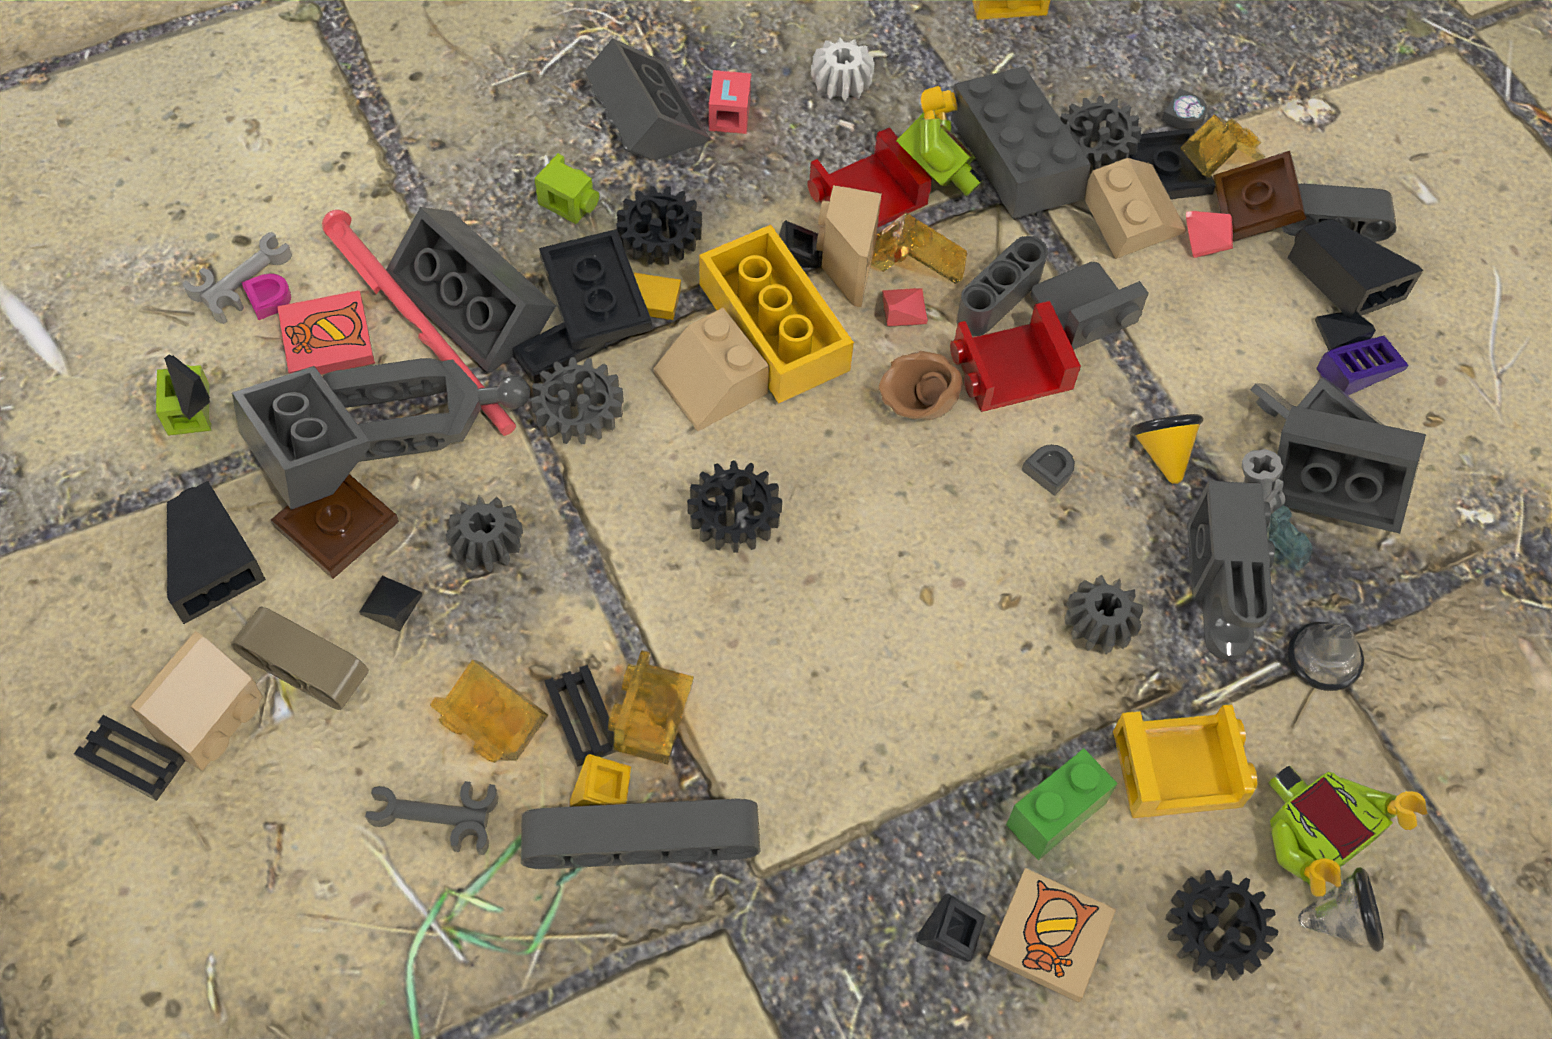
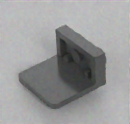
M1089 262L1034 285L1030 295L1036 304L1047 301L1051 302L1074 350L1138 323L1149 292L1140 281L1118 289L1099 263Z

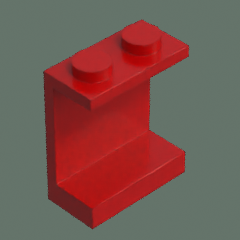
M889 127L877 132L874 154L829 174L818 159L811 161L810 179L807 182V187L813 200L821 204L822 201L830 202L833 185L882 194L878 228L928 205L932 178L896 141L898 136Z
M1050 301L1035 304L1030 324L977 337H972L966 321L959 322L955 338L950 342L952 359L956 365H961L965 374L964 383L967 394L970 398L976 399L981 412L1073 390L1081 368Z

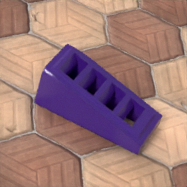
M1385 335L1338 347L1324 353L1316 369L1322 377L1327 378L1349 396L1405 371L1409 365ZM1378 350L1381 351V353L1385 356L1389 363H1387L1384 360V358L1379 354ZM1370 354L1379 366H1375L1367 355ZM1359 359L1366 369H1363L1356 360ZM1346 364H1348L1352 368V370L1354 371L1353 373H1351Z

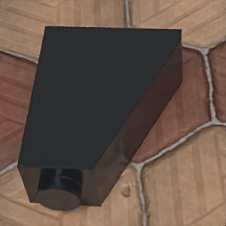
M1332 219L1314 225L1308 224L1296 234L1295 244L1288 256V259L1349 319L1406 300L1423 272V269L1414 262Z
M209 481L197 487L188 488L177 497L167 501V598L183 624L266 580L254 555Z

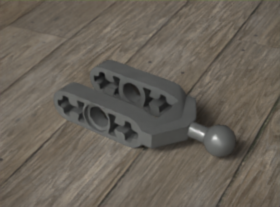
M420 358L337 370L323 375L324 380L345 408L430 396L447 391L449 413L422 414L358 424L370 441V448L359 462L436 451L447 447L450 443L463 442L482 409L481 405L501 403L507 408L517 409L524 406L530 396L528 383L521 377L512 375L503 378L498 386L478 389V386L454 360L439 361L432 358Z

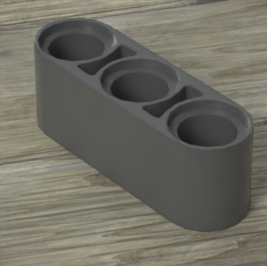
M1299 183L1307 219L1282 227L1286 234L1296 236L1308 224L1314 225L1332 219L1374 242L1392 237L1397 229L1393 197L1387 190Z
M1022 236L1015 240L964 288L961 294L956 323L966 321L972 336H980L989 332L1032 290L1034 285L1040 282L1048 255L1046 244L1035 236Z

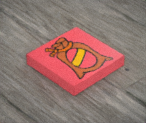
M360 290L277 306L289 374L315 366L322 375L332 371L375 364Z

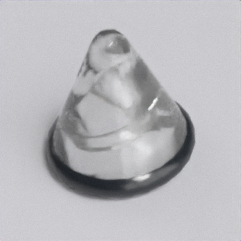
M1309 623L1299 628L1289 641L1287 653L1292 670L1303 682L1311 687L1324 691L1345 689L1354 684L1363 671V650L1356 640L1352 628L1347 624Z
M1362 867L1356 868L1353 874L1341 882V887H1333L1325 895L1304 908L1298 915L1300 925L1307 929L1367 946L1376 952L1384 948L1382 925L1368 873Z

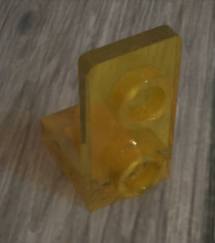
M1215 114L1180 148L1198 170L1207 177H1210L1237 150L1257 161L1266 157L1258 148L1262 143L1261 140L1248 127L1243 128L1233 118L1225 121Z
M904 213L877 234L871 265L882 272L895 263L904 261L909 255L954 284L963 280L967 251L910 214Z

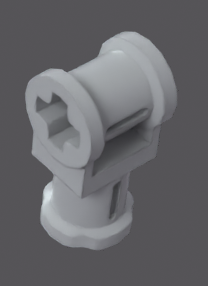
M1267 449L1253 450L1247 453L1242 460V469L1245 476L1243 483L1262 484L1264 501L1270 503L1271 512L1279 510L1285 503V495L1282 491L1283 481L1278 479L1283 470L1280 456Z

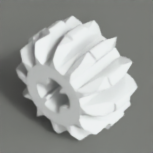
M839 37L837 43L825 40L824 46L816 49L813 55V64L811 65L812 82L816 83L818 93L827 92L830 100L835 96H841L845 102L849 95L860 98L864 90H869L874 73L873 57L868 53L867 46L857 47L855 39L847 43L843 42L841 37Z

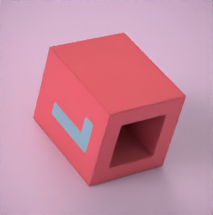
M713 70L709 99V131L747 134L751 100V73Z

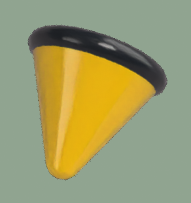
M1199 414L1158 418L1135 424L1131 427L1130 432L1138 439L1167 480L1172 484H1178L1184 478L1197 433L1204 418Z

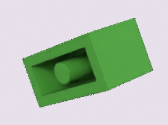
M1083 748L1014 805L1006 826L1037 860H1040L1102 808L1109 800L1118 783Z

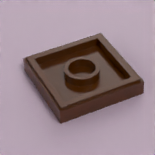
M1291 151L1213 175L1220 213L1231 214L1233 241L1307 219Z
M349 474L333 495L294 509H290L287 505L271 519V522L282 535L328 576L334 579L392 529L399 520L396 513Z

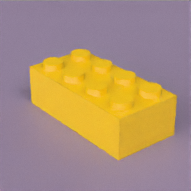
M768 225L699 255V281L701 288L716 310L721 308L726 310L768 363V389L778 404L851 370L853 340L772 225Z

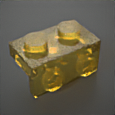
M641 650L637 664L629 663L626 668L621 690L627 693L623 704H614L608 723V730L615 732V751L668 765L693 687L694 676L650 665L651 652Z
M477 660L470 662L446 698L435 697L430 703V706L441 714L438 720L444 727L458 735L465 733L476 742L473 749L483 758L493 763H496L498 760L517 761L548 717L546 712Z

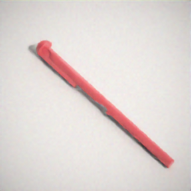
M343 210L328 212L322 220L324 233L333 241L372 290L377 294L381 289L400 313L422 331L418 338L422 343L430 347L440 361L454 360L478 386V389L485 388L349 227L351 216ZM498 403L481 405V410L502 435H509L515 430L516 424Z

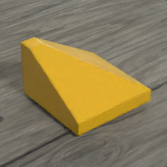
M591 754L587 755L572 793L569 807L627 804L631 766Z

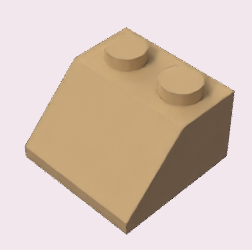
M1126 158L1092 171L1087 182L1084 199L1115 259L1186 232V228L1152 164Z
M833 185L830 202L822 201L818 225L825 227H820L816 250L823 251L822 269L853 306L862 307L875 248L882 194Z
M724 308L688 325L653 368L656 377L697 431L708 427L768 394V363Z
M195 631L130 707L157 743L180 754L185 761L203 771L211 761L217 760L225 752L229 744V738L242 723L248 722L255 715L263 696L252 677L207 638Z

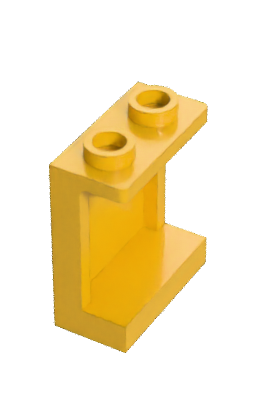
M1232 704L1222 705L1214 715L1143 721L1141 711L1122 713L1113 730L1132 818L1243 808L1257 788L1255 767L1251 762H1247L1244 750L1246 741L1244 724L1241 719H1236Z

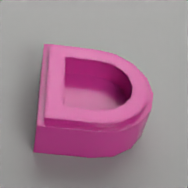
M268 273L241 282L258 320L277 314V306L290 304L292 296L288 283L277 274Z

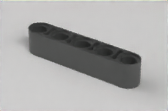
M748 799L539 808L526 811L521 816V864L532 869L738 860L754 857L761 852L758 805L755 801Z

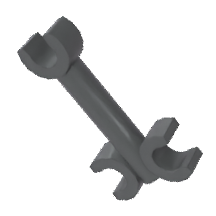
M465 781L460 790V797L464 807L397 799L393 791L387 787L377 786L372 788L371 794L374 800L386 801L388 805L381 812L366 811L365 817L369 824L375 827H384L394 822L397 818L454 825L455 828L450 836L454 852H460L463 839L469 835L478 837L476 844L478 855H485L487 852L489 839L485 829L489 813L497 806L499 799L495 785H489L488 794L483 800L474 801L471 799L473 795L472 784Z

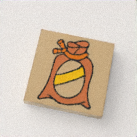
M1025 868L987 960L1076 1002H1080L1086 991L1116 909Z

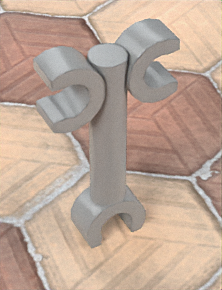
M273 232L267 233L259 241L260 250L216 283L212 272L202 268L199 272L205 283L201 286H193L190 282L184 281L185 291L192 301L203 302L210 308L214 319L218 323L225 324L227 319L222 311L223 307L231 305L239 311L244 309L239 295L234 290L242 285L241 282L249 280L268 264L281 265L288 262L292 257L289 245L285 243L280 248L274 249L279 245L276 235Z

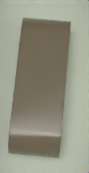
M262 606L257 609L231 642L232 648L250 663L337 710H342L369 673L367 666L353 654Z

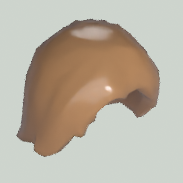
M919 351L894 359L891 362V368L883 375L878 386L884 404L889 405L895 414L911 419L933 420L951 411L959 400L963 380L960 371L952 366L941 354Z

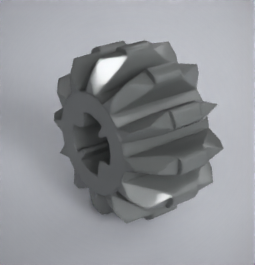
M478 495L476 505L469 506L461 501V514L450 515L448 521L450 529L447 530L446 539L448 545L452 548L454 558L458 562L466 560L468 568L472 571L481 563L485 565L486 570L490 573L496 561L508 566L510 561L509 553H519L521 548L519 538L523 534L522 523L517 519L515 509L512 505L503 507L502 501L498 497H495L489 504H485L484 499Z
M1102 575L1096 578L1094 584L1084 580L1079 584L1077 592H1073L1068 598L1066 605L1069 610H1067L1065 615V624L1074 627L1071 633L1072 640L1079 638L1087 639V651L1093 649L1096 644L1101 645L1105 654L1111 652L1114 645L1124 649L1129 645L1131 637L1138 635L1142 624L1139 619L1143 613V605L1134 602L1136 597L1135 589L1128 591L1120 589L1122 586L1120 578L1114 581L1112 585L1107 584Z

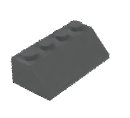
M420 207L386 269L408 297L486 372L494 371L513 357V347L539 335L556 307L550 299L453 211Z

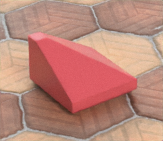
M1201 211L1186 212V222L1194 258L1233 249L1231 214Z
M922 288L882 290L887 326L927 324L928 320Z

